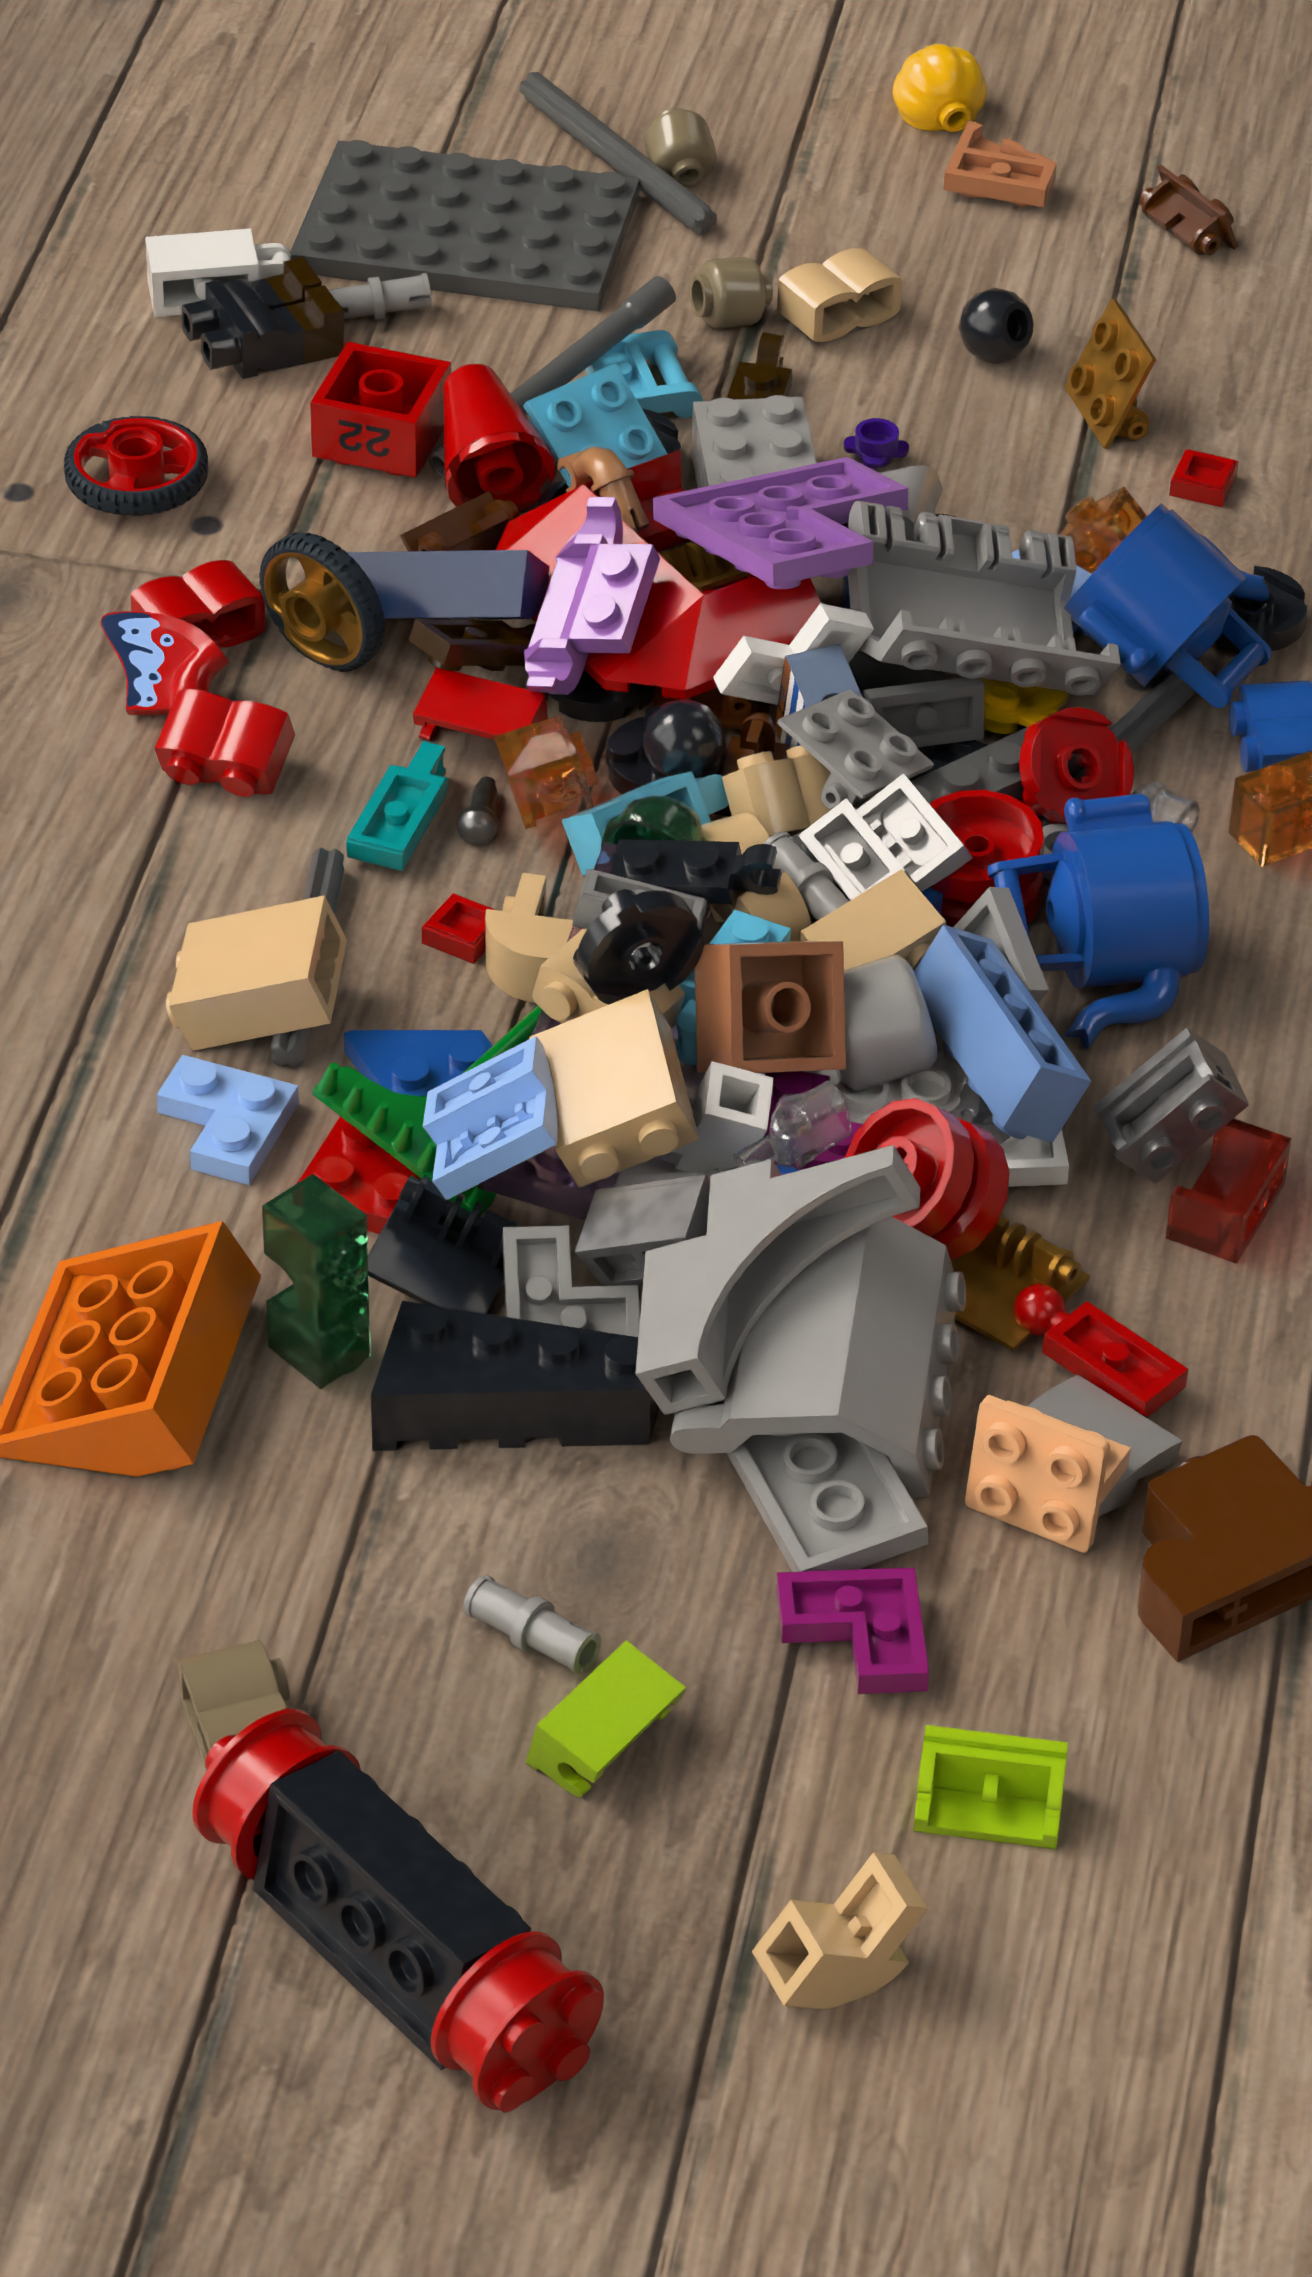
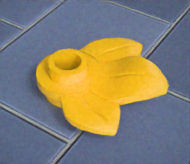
M979 678L984 684V729L994 733H1013L1017 731L1019 724L1029 727L1035 722L1058 712L1056 710L1067 702L1069 696L1067 691L1036 686L1020 687L1011 682Z

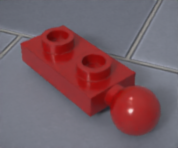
M1042 1283L1029 1285L1017 1295L1013 1305L1014 1318L1020 1327L1029 1331L1032 1335L1044 1336L1043 1354L1074 1375L1083 1377L1144 1417L1148 1418L1186 1388L1189 1370L1187 1367L1090 1302L1086 1301L1069 1314L1066 1312L1065 1301L1062 1295L1052 1286Z

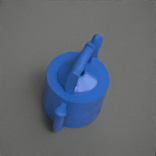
M1162 503L1116 547L1064 607L1071 615L1070 619L1102 649L1108 643L1118 645L1120 666L1143 687H1146L1163 669L1166 672L1172 670L1209 704L1216 708L1225 707L1231 700V693L1257 666L1265 665L1272 657L1269 645L1231 608L1232 601L1229 599L1233 595L1240 599L1265 602L1270 595L1267 585L1263 582L1264 576L1249 574L1239 570L1207 537L1197 533L1173 509L1169 511ZM1223 633L1240 652L1215 677L1197 659Z
M1143 794L1081 800L1077 797L1067 800L1064 807L1068 831L1061 832L1057 836L1051 854L996 862L987 867L989 878L994 879L995 887L1010 889L1029 940L1030 936L1018 875L1050 870V888L1046 900V914L1048 924L1056 939L1059 954L1036 955L1042 971L1065 970L1072 985L1078 989L1136 982L1143 983L1137 990L1098 999L1081 1010L1065 1036L1080 1037L1086 1049H1089L1096 1037L1106 1026L1113 1024H1138L1161 1017L1174 1005L1179 994L1180 978L1186 977L1189 973L1198 972L1202 968L1207 954L1209 942V900L1204 867L1197 843L1190 829L1184 823H1173L1171 821L1153 822L1149 798Z

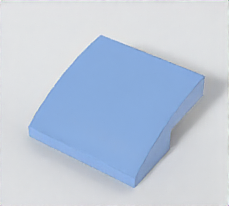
M537 1036L428 1091L423 1128L437 1145L432 1182L446 1200L557 1145L558 1123L553 1081L544 1046Z

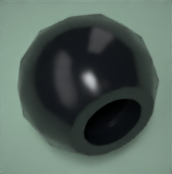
M992 288L976 293L963 307L958 327L963 344L971 354L980 360L998 364L1016 358L1027 347L1033 334L1034 323L1031 311L1023 299L1014 292Z
M690 699L664 703L649 716L642 736L646 759L663 777L692 771L695 778H703L719 764L725 746L724 732L720 720L708 706Z

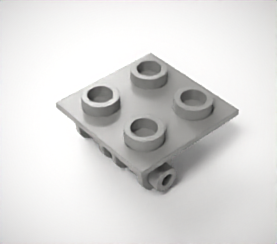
M851 689L782 717L777 722L780 727L831 772L821 792V800L825 807L830 810L845 798L848 799L852 806H854L855 802L865 803L903 773L909 779L931 769L934 765L931 760L917 749L916 744L909 737L899 733L875 711L868 700L858 696Z

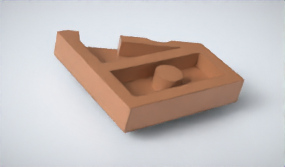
M968 121L946 168L944 190L961 193L969 198L985 197L1008 201L1020 207L1037 206L1044 208L1056 179L1057 163L1038 153L1025 150L1021 144L1009 138L1002 140L1000 146L982 137L983 125L974 121Z

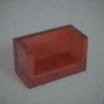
M1233 1118L1214 1134L1211 1158L1192 1189L1177 1186L1171 1194L1165 1238L1237 1264L1285 1185L1292 1138Z

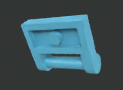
M665 330L630 334L585 369L589 375L616 363L641 408L656 413L673 411L678 417L689 418L693 416V402L703 401L699 389L695 384L688 381L677 359L678 347L673 336ZM645 359H648L658 367L666 385L657 386Z

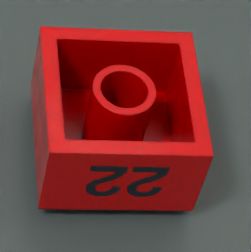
M347 341L310 402L312 457L335 461L342 465H356L385 471L391 475H405L416 478L444 430L443 386L445 380L451 374V362Z

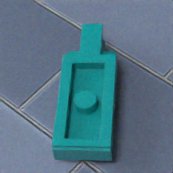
M423 741L408 768L390 764L347 837L346 850L348 858L400 871L404 870L446 797L449 778L444 777L446 774V768L443 766L445 746Z

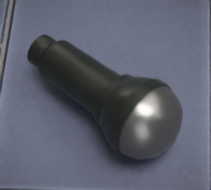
M482 777L475 785L471 804L460 814L457 821L460 836L465 842L472 845H485L496 837L499 829V821L493 811L497 797L495 780L491 777Z

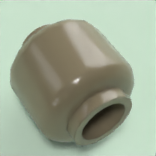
M682 108L668 109L660 113L646 130L644 142L649 159L684 187L698 183L713 169L717 160L716 150L708 123L700 114Z
M735 257L708 260L702 265L699 273L692 277L690 282V301L693 312L697 317H702L704 322L711 328L724 329L755 325L762 318L765 306H769L772 301L773 290L771 280L767 274H762L759 265L752 258Z

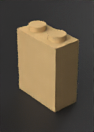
M325 895L188 923L182 950L178 951L176 955L177 972L173 989L167 994L166 1008L170 1022L175 1028L181 1029L192 1051L331 1023L347 939Z
M648 989L529 1037L531 1039L537 1036L544 1046L553 1081L557 1108L558 1135L557 1145L554 1147L579 1188L699 1140L671 1027Z

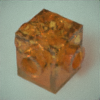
M1122 487L1097 501L1090 496L1077 503L1066 514L1065 518L1069 523L1060 535L1072 537L1076 565L1093 574L1147 515L1128 490Z

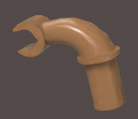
M589 447L577 453L559 458L557 470L566 468L569 474H571V486L566 489L567 492L593 481L594 485L591 486L592 492L599 493L600 497H616L622 520L636 533L650 526L649 519L645 516L631 482V479L635 476L633 470H628L611 449Z

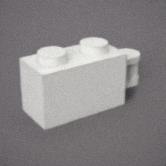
M251 228L145 237L147 278L154 317L182 315V305L205 300V283L221 280L225 284L231 280L242 278L252 282L283 274V261L291 260L290 251L285 245L280 243L254 245Z

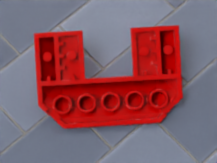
M681 449L627 468L628 470H633L635 474L631 482L645 516L649 519L650 526L636 533L622 520V544H653L658 553L690 541L689 539L678 537L675 531L655 521L653 516L654 497L686 491L682 488ZM593 481L585 483L509 521L496 550H528L550 567L548 590L556 566V556L585 522L587 516L586 505L589 497H600L599 493H593L591 490V486L594 485ZM658 553L660 561L630 653H589L584 670L605 690L628 692L631 683L662 687V697L689 699L717 688L713 677L743 636L790 645L821 602L811 578L801 580V584L795 588L775 589L768 587L765 581L751 574L747 578L701 593ZM540 610L532 618L535 622H537Z

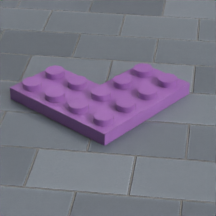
M849 457L654 497L653 516L655 521L675 531L678 537L697 543L704 547L707 553L718 555L733 563L736 569L749 572L765 581L768 587L790 589L799 586L803 579L816 576L840 578L849 575L852 568L873 564V541L841 524L848 523L850 510L857 500L882 504L884 508L886 506L899 507L903 511L908 510V487Z

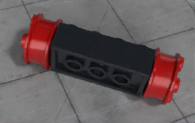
M286 1708L270 1713L256 1720L237 1735H228L214 1744L206 1756L205 1766L207 1770L200 1781L193 1802L192 1817L197 1831L210 1842L229 1845L235 1867L245 1877L254 1880L253 1891L440 2070L448 2068L466 2071L473 2078V2090L478 2100L490 2109L501 2110L506 2113L531 2100L556 2080L566 2081L571 2079L585 2066L590 2056V2047L587 2044L598 2025L604 2005V1991L601 1983L586 1971L569 1970L562 1963L561 1949L557 1942L546 1933L531 1931V1927L523 1921L520 1914L514 1908L506 1905L473 1874L472 1870L464 1862L457 1860L434 1839L420 1821L408 1815L379 1788L371 1776L363 1773L358 1760L350 1751L341 1746L326 1745L322 1742L321 1729L312 1716L302 1710Z

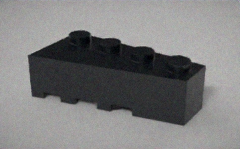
M402 1301L371 1393L372 1451L397 1450V1441L430 1440V1450L458 1449V1440L499 1439V1448H525L526 1442L536 1438H558L562 1447L650 1445L659 1406L636 1376L638 1337Z

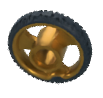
M304 532L287 535L267 550L262 559L259 573L261 593L266 609L270 612L269 615L275 626H278L279 632L293 648L311 661L332 670H339L340 672L356 670L377 655L385 637L383 607L371 580L353 557L349 556L344 549L342 550L340 546L322 536L319 537L316 534ZM289 558H296L303 567L305 579L289 590L286 579V567ZM335 630L342 637L346 646L333 643L326 639L325 636Z

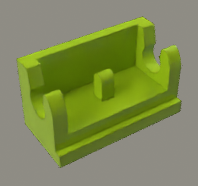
M626 1640L536 1725L525 1763L535 1771L540 1769L559 1786L573 1795L582 1797L591 1789V1785L584 1778L592 1783L597 1781L603 1775L604 1770L655 1720H662L671 1711L669 1707L671 1705L674 1706L682 1699L686 1687Z
M925 1725L913 1831L1056 1849L1069 1742Z

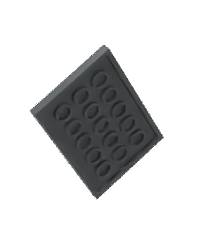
M338 140L291 248L290 255L291 259L303 257L318 276L368 282V278L379 276L380 281H387L427 273L430 290L599 311L639 198V178L622 176L616 172L595 173L572 170L562 165L547 167L523 164L514 159L491 160L471 157L464 153L443 154L421 151L410 146L395 148L371 145L362 140L349 142Z

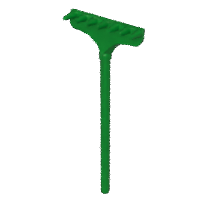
M536 1006L463 1073L529 1040L530 1036L548 1030L557 1021L549 1017L539 1006ZM336 1062L330 1063L320 1082L313 1088L312 1095L421 1179L426 1175L432 1181L437 1145L423 1128L427 1095L415 1096L394 1093L366 1078L351 1067H339ZM492 1177L462 1192L466 1196L461 1207L472 1212L478 1201L483 1204L478 1215L481 1216L492 1205L498 1194L499 1185L497 1179ZM458 1195L449 1200L454 1203Z

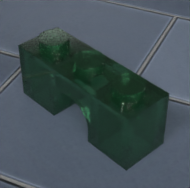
M312 1174L262 1205L264 1254L278 1264L293 1282L292 1285L266 1301L268 1348L319 1389H322L342 1375L355 1371L365 1360L370 1358L367 1215Z

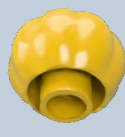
M932 44L913 53L905 60L901 71L897 74L894 81L892 94L899 114L911 126L928 131L946 130L948 132H958L965 128L968 121L976 119L978 112L985 104L988 89L980 64L971 52L956 46L949 47L946 44Z

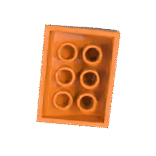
M223 1221L58 1262L0 1407V1458L135 1477L165 1470H177L194 1464L261 1279V1274Z

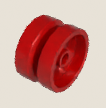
M989 790L957 791L937 798L930 803L931 807L973 857L955 872L930 887L943 893L941 916L945 919L946 926L954 927L989 887H995L994 879L989 878L987 867L1001 861L1044 855L1042 822L1029 806L1010 795ZM1042 872L1018 875L1027 925L1035 919L1042 904Z
M917 1098L892 1101L872 1113L854 1134L844 1158L894 1145L920 1186V1207L892 1217L946 1245L950 1259H957L978 1247L996 1226L1007 1201L1010 1171L1002 1146L990 1132Z

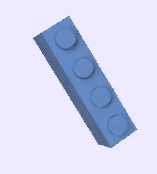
M942 925L914 974L925 999L932 1025L945 1042V1051L958 1061L969 1078V1087L982 1097L994 1115L992 1117L993 1123L1002 1132L1017 1139L1031 1136L1054 1142L1090 1085V1078L993 939Z

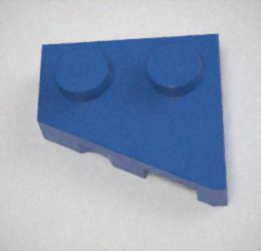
M351 1030L344 1033V1052L358 1072L394 1093L415 1096L427 1095L428 1091L461 1075L493 1046L482 1030Z

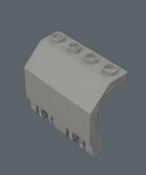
M859 500L854 502L849 514L848 528L873 541V564L852 568L848 575L851 610L865 612L874 628L860 647V651L880 662L904 665L913 670L929 669L955 673L970 679L986 678L1011 682L1020 687L1036 686L1062 690L1077 696H1097L1121 665L1119 647L1116 644L1108 643L1100 655L1076 651L1072 620L1070 619L1071 615L1064 609L1071 598L1077 571L1072 537L1048 532L1041 534V531L1026 530L1023 537H1021L1019 547L1020 559L1012 557L1009 528L1005 525L992 524L991 526L988 522L947 515H939L937 517L935 513L921 512L918 514L914 525L913 539L915 541L906 540L904 515L901 508L886 506L884 508L882 504Z
M889 1217L857 1232L826 1251L785 1286L756 1322L734 1364L727 1387L726 1399L675 1412L670 1436L671 1444L679 1451L689 1454L732 1453L752 1435L842 1432L889 1456L894 1470L911 1498L929 1497L933 1470L942 1469L944 1462V1441L939 1425L941 1416H949L951 1411L952 1393L950 1380L947 1376L948 1364L956 1363L959 1355V1337L954 1323L955 1312H963L966 1305L965 1278L962 1272H954L946 1245L894 1217Z

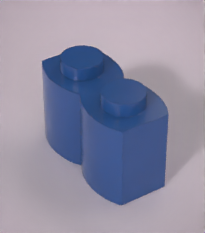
M1308 680L1240 684L1238 701H1232L1229 705V727L1233 737H1241L1240 759L1243 771L1252 772L1254 782L1258 788L1312 785V683Z

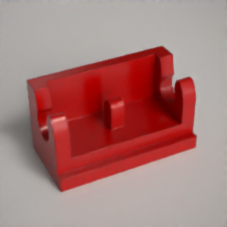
M436 667L413 712L414 724L422 726L419 734L421 739L431 741L441 726L512 744L513 750L520 751L517 763L527 766L531 764L543 740H546L550 732L546 695L544 693L530 692L528 689L456 671H448Z

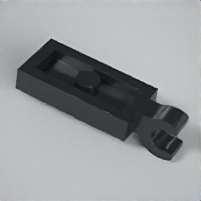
M619 839L610 872L612 875L705 898L707 904H732L735 891H751L763 895L777 893L782 876L781 869L773 868L777 854L776 847L767 844H757L750 846L742 854L739 842Z

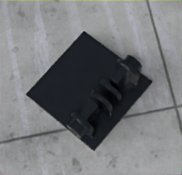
M410 1175L399 1195L396 1206L368 1254L360 1272L423 1304L486 1314L504 1281L503 1227H516L518 1222L513 1219L509 1221L487 1210L482 1218L478 1216L483 1206L482 1203L477 1201L472 1212L461 1207L466 1195L460 1193L455 1202L452 1203L449 1199L446 1200L434 1183L430 1181V1177L424 1175L423 1179L419 1180Z

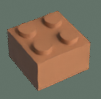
M843 941L704 944L701 957L695 966L698 1073H706L712 1061L754 1073L846 1069Z

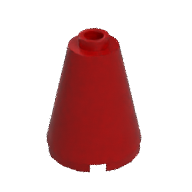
M466 364L459 367L447 377L443 386L444 475L448 497L458 507L490 491L494 500L500 499L504 502L511 500L517 506L518 511H521L538 501L542 495L540 488L548 478L552 484L555 477L553 454L492 368L483 364Z

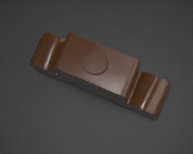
M1249 1435L1202 1457H1192L1178 1468L1149 1481L1142 1531L1152 1546L1148 1548L1143 1557L1137 1603L1138 1616L1176 1662L1312 1599V1482L1311 1486H1305L1260 1437Z

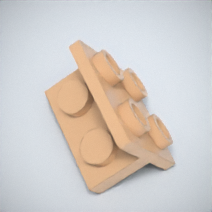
M987 1395L979 1405L965 1504L973 1510L1076 1551L1086 1553L1094 1543L1100 1505L1128 1469L1131 1447L1107 1439L1097 1432L1084 1430L1043 1414L1035 1408Z

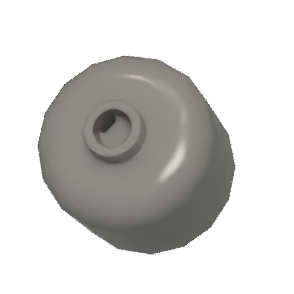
M890 955L844 970L846 1069L836 1070L842 1083L849 1089L862 1091L931 1068L936 1063L938 1056L936 1037L925 999L909 962L902 956Z

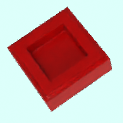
M1186 449L1171 478L1169 496L1223 507L1237 477L1239 461Z
M452 893L421 927L422 944L475 964L486 951V909H495Z

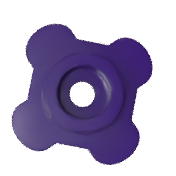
M872 418L860 422L856 426L855 436L847 437L843 445L847 453L856 454L865 466L873 469L885 467L891 463L893 458H902L909 453V444L906 441L899 440L898 427L893 422L880 418Z

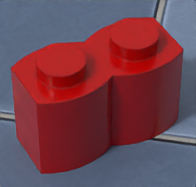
M216 560L207 562L190 570L183 577H160L141 585L131 593V611L160 613L186 621L206 633L218 647L235 646L252 640L265 631V603L263 596L233 561Z
M181 689L176 694L154 749L162 770L176 782L185 785H196L198 782H218L225 790L237 796L268 795L274 791L295 738V732L289 714L276 707L252 701H231L220 695L201 690Z

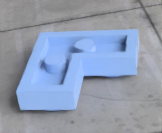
M186 1055L180 1057L157 1093L158 1113L205 1126L190 1150L191 1170L249 1186L299 1105L298 1085Z

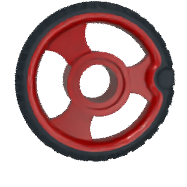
M151 416L120 417L103 421L102 424H95L76 436L65 453L64 474L66 483L76 498L96 510L123 516L152 515L177 508L197 495L207 480L208 454L203 442L194 432L174 421ZM163 446L168 447L171 450L163 451ZM93 456L108 460V481L101 483L93 479L84 470L86 463ZM165 474H180L165 483Z

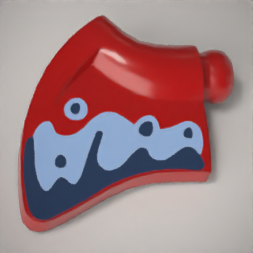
M141 611L106 613L101 618V627L124 669L126 677V712L128 715L169 714L178 690L194 689L210 692L211 681L229 664L223 652L206 633L181 619L160 613Z

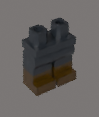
M303 257L283 261V274L252 282L242 278L231 280L225 284L221 280L205 283V300L182 305V330L189 341L201 339L203 360L210 370L233 365L242 379L258 376V368L276 370L338 357L343 350L344 310L326 286H322V281Z

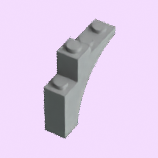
M891 1145L784 1175L780 1173L772 1159L711 1175L706 1235L645 1252L636 1376L664 1415L725 1400L730 1376L744 1342L761 1315L785 1286L808 1265L846 1238L889 1217L920 1207V1186L895 1146Z

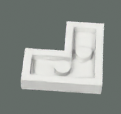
M820 603L790 645L743 636L713 678L721 694L778 705L784 658L786 655L840 644L849 663L874 628L865 612Z

